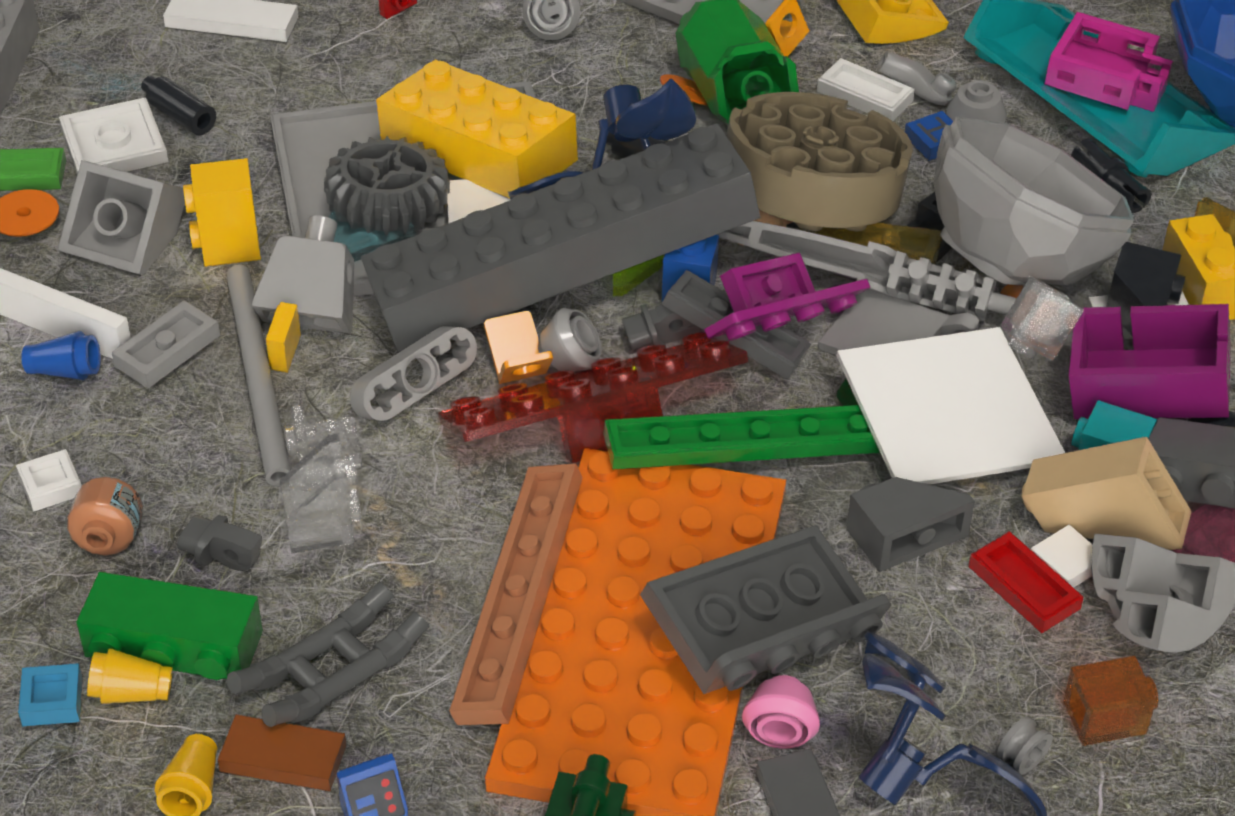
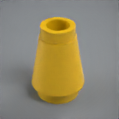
M111 648L108 649L107 653L94 652L89 671L87 696L100 698L101 704L157 701V699L168 701L173 667L162 666V664Z
M192 734L186 737L184 743L156 781V802L159 809L165 815L199 816L201 812L210 806L213 794L216 753L218 750L216 743L210 737L203 734Z

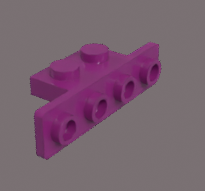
M800 252L732 268L720 275L734 313L729 314L704 330L708 339L726 334L728 341L737 340L755 332V326L761 325L763 331L767 332L791 322L790 317L793 316L796 317L798 323L820 316L825 312L824 308H829L831 314L839 313L858 304L855 296L871 287L868 279H863L815 291Z

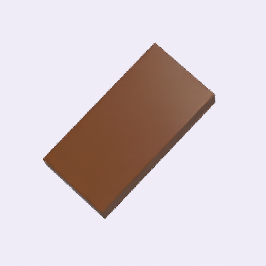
M236 714L218 757L219 770L224 773L331 791L347 746L345 733L288 723L269 727L264 723L263 719Z

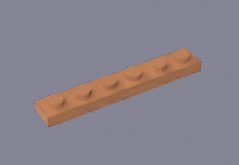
M576 463L528 467L449 710L457 725L509 724L583 477Z

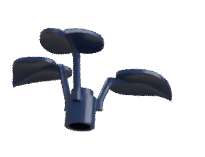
M669 79L658 91L642 100L640 90L633 85H618L608 89L603 95L607 118L598 121L600 133L591 170L600 167L602 164L608 133L613 134L615 139L620 142H630L639 138L644 151L651 146L649 137L657 140H669L690 131L696 123V115L693 103L685 91L673 79ZM567 171L557 173L513 191H508V195L512 199L520 194H529L553 185L560 179L574 177L583 172Z
M867 631L864 635L867 641L865 647L866 655L862 660L867 689L892 692L905 697L906 701L888 740L885 739L858 777L880 796L896 805L914 780L924 786L934 773L954 760L963 759L990 769L1019 787L1030 801L1037 816H1047L1046 808L1037 793L1014 768L970 743L968 746L958 744L925 767L920 764V761L926 754L904 738L920 706L941 721L944 720L946 715L923 691L925 683H927L940 694L945 688L938 678L917 659L906 654L900 647L888 639ZM872 654L890 658L904 667L911 681L905 679L891 665Z

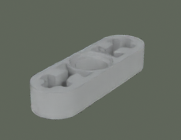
M442 326L419 339L356 380L350 393L353 410L357 415L365 419L385 421L394 417L472 365L477 354V344L473 334L462 327ZM450 340L456 341L457 346L452 350L453 357L442 356L436 359L433 356L442 355L451 348ZM417 359L422 365L423 376L421 381L412 387L406 379V368L412 360ZM392 386L396 391L388 390L377 398L379 407L371 406L370 400L375 397L373 388L386 390Z

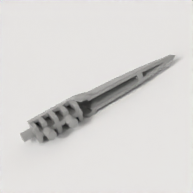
M751 221L717 234L719 237L778 257L800 252L803 262L807 266L856 281L868 279L871 287L868 289L869 291L955 314L970 313L977 316L981 321H985L988 310L1012 317L1016 298L994 292L997 282L995 279L980 277L977 275V272L968 269L966 273L957 271L953 265L943 263V266L934 265L930 259L922 257L919 260L911 259L906 253L895 251L883 244L869 241L868 246H863L824 235L757 221Z

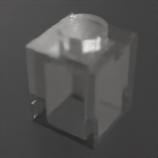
M1030 276L1000 326L1012 338L1008 345L1019 353L1033 360L1037 353L1053 361L1083 314L1084 309L1071 297Z

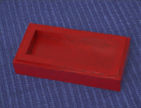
M1010 531L970 555L968 567L1041 633L1071 616L1082 607L1084 597Z

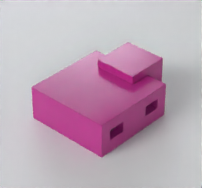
M1077 12L1050 55L1044 84L1126 110L1132 105L1154 112L1166 90L1173 61L1155 56L1160 36ZM1084 30L1099 34V37L1094 38L1084 35ZM1129 44L1144 48V52L1128 48ZM1153 64L1161 66V70H1157L1151 67L1153 66Z

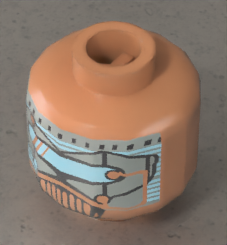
M100 477L86 482L75 495L68 514L67 529L71 539L80 548L92 554L113 555L127 549L136 536L142 518L143 504L140 496L131 485L120 479Z

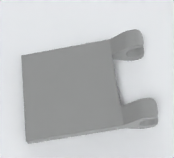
M866 290L856 296L858 304L844 310L818 342V349L836 355L838 350L940 336V334L948 335L975 331L979 326V319L970 313L948 315L903 299Z

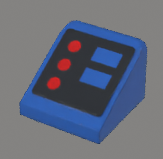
M392 753L336 773L340 804L345 816H408L406 800Z

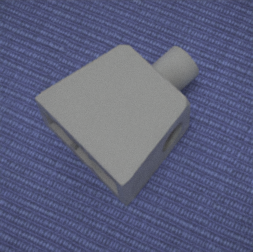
M310 216L305 238L284 235L277 240L252 302V307L263 322L271 323L277 306L280 305V302L298 306L300 327L351 334L355 265L354 258L347 245L334 242L338 224L335 220L325 216Z

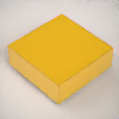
M280 302V305L276 308L266 337L271 370L286 373L289 371L301 336L298 306L296 304Z

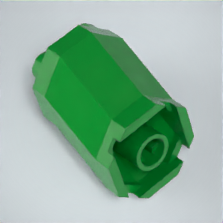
M704 0L695 2L691 10L686 12L681 18L679 28L675 32L680 67L694 80L711 112L727 125L729 124L732 110L734 108L740 110L745 108L747 99L777 92H799L796 64L782 54L763 20L739 0Z

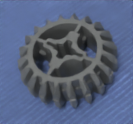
M388 136L385 140H375L369 137L366 143L354 141L350 149H339L338 155L329 159V167L326 169V177H324V192L326 193V201L329 204V211L336 213L337 221L349 222L351 229L355 230L363 227L366 229L367 234H371L374 231H383L387 236L391 231H399L406 235L408 228L423 230L425 222H436L437 215L445 212V204L448 201V193H450V178H448L445 160L437 157L436 150L424 149L423 142L411 144L408 143L406 137L399 141L390 140Z

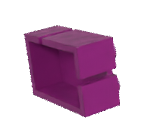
M1229 304L1131 306L1130 315L1134 350H1125L1121 307L1075 308L1069 367V383L1074 419H1080V417L1089 419L1098 400L1152 418L1229 417L1231 364Z

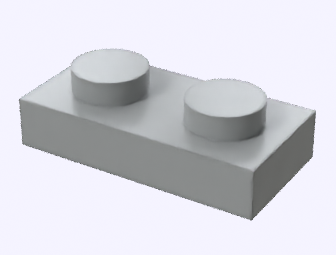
M184 300L112 352L114 367L149 389L220 336L218 321Z

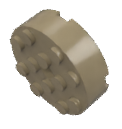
M804 92L768 93L747 99L745 108L741 110L734 108L732 110L726 135L751 172L759 210L795 222L799 228L806 231H820L823 227L845 228L857 232L864 231L867 225L881 222L892 216L898 210L901 203L913 152L911 140L896 123L874 110L868 112V116L847 109V100Z

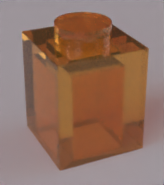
M1134 655L1071 667L1063 703L1082 745L1086 746L1147 734L1153 710L1157 709L1159 700L1153 679L1150 676L1144 675Z

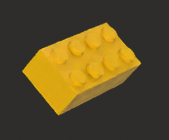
M433 60L376 99L381 140H385L388 136L390 140L398 141L406 137L408 143L411 144L423 142L424 149L436 150L437 157L445 160V167L448 173L462 179H467L507 198H510L508 191H513L545 177L561 173L578 160L575 113L523 94L516 89L492 82L480 75L456 68L444 61Z

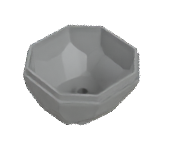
M955 117L951 125H945L937 151L934 176L938 213L945 226L940 235L946 243L987 276L1009 285L1073 284L1088 276L1112 258L1131 236L1130 226L1134 218L1126 197L1064 150L1008 123Z

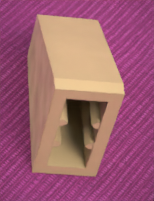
M1148 437L1033 459L1026 483L1022 487L1021 495L1026 509L1033 513L1044 532L1056 533L1070 525L1084 538L1094 539V534L1135 537L1168 550L1182 549L1192 512Z

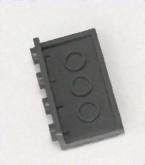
M817 525L647 582L640 594L703 694L725 686L729 691L736 690L750 682L759 673L770 670L772 674H778L791 667L801 657L812 654L814 658L822 657L833 651L841 642L851 638L856 642L866 640L864 635L867 631L876 633L883 626L881 618L891 606L885 594L869 600L866 598Z

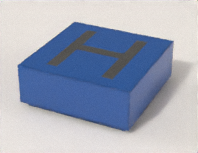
M943 111L906 123L905 133L908 135L911 143L930 161L937 158L942 131L945 125H951L953 120Z

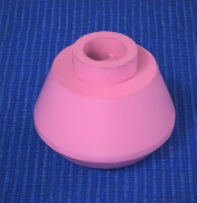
M779 675L762 682L743 709L742 720L747 730L757 741L769 747L779 749L796 748L808 742L819 731L820 718L812 693L807 686L792 676Z

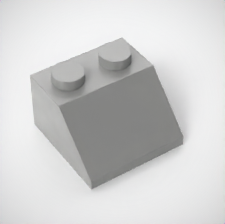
M81 160L57 250L144 275L177 234L185 204L183 188Z

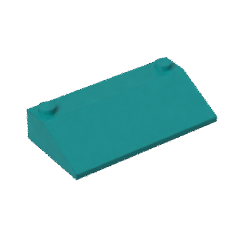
M983 0L963 37L976 47L975 54L987 62L999 64L1123 158L1128 171L1144 178L1148 174L1168 176L1235 144V129L1169 81L1154 112L1132 105L1126 110L1045 85L1050 55L1075 16L1073 12L1063 5L1036 0ZM1084 30V35L1094 38L1099 37V34Z

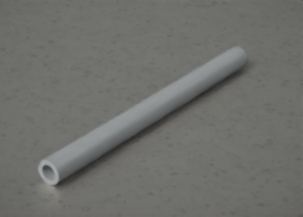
M235 265L228 269L226 276L265 478L268 484L281 486L288 483L292 475L260 318L252 307L255 294L251 274L248 267Z

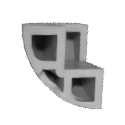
M1094 534L1092 575L1098 597L1108 602L1113 615L1117 619L1113 623L1114 627L1134 643L1163 652L1177 653L1190 650L1209 639L1221 627L1234 607V562L1221 557L1175 553L1135 537Z

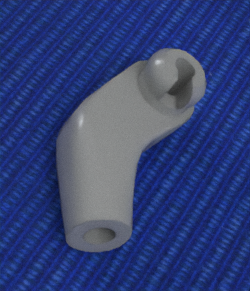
M889 51L883 54L877 65V71L892 80L915 89L914 94L930 103L946 105L952 100L951 93L956 89V82L946 73H938L935 77L924 65Z

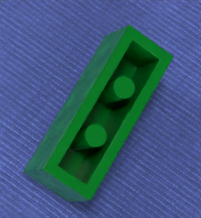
M105 572L98 573L76 621L85 657L92 658L94 652L107 653L108 649L111 648L162 664V666L173 667V671L201 675L212 680L227 679L230 672L250 667L263 632L257 596Z

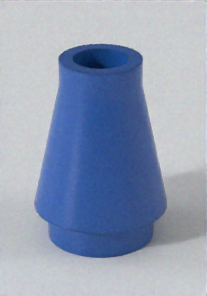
M82 331L38 344L25 345L22 350V365L27 374H44L85 380L88 375L98 373L101 363L100 347L94 335H85Z

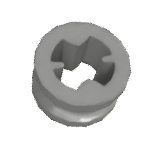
M1028 716L1020 719L1009 729L997 750V756L1002 761H1014L1013 768L1020 775L1030 772L1039 764L1048 752L1053 740V736L1048 730L1042 729L1037 731L1036 721Z

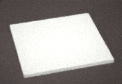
M1001 327L837 351V359L892 478L899 477L931 485L1031 468L1033 459L1065 453Z

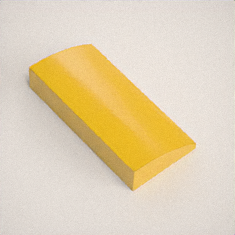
M836 0L865 43L887 44L921 39L946 30L949 24L933 0Z

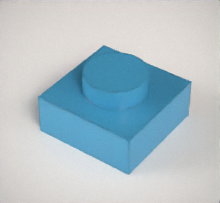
M79 663L22 668L18 710L22 727L80 722L83 677Z

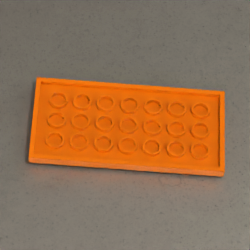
M584 448L578 467L583 477L509 724H501L485 776L486 792L549 803L558 772L577 775V773L585 769L588 757L598 754L610 761L607 778L611 782L628 785L627 809L635 810L636 816H717L744 686L733 691H729L725 686L703 694L640 594L647 582L776 539L787 480L697 465L612 469L608 451Z

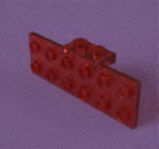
M699 332L683 337V344L666 348L665 345H651L641 348L637 351V357L620 361V358L617 357L597 360L591 364V370L576 374L572 370L554 372L545 376V382L530 387H527L525 383L507 385L498 389V396L480 400V397L471 396L457 399L450 403L451 409L439 412L438 416L440 423L464 442L558 416L566 459L575 463L581 461L584 448L608 451L603 434L605 420L663 416L658 393L659 387L747 363L748 355L747 351L730 344L727 340H720L716 337L708 339L705 332Z

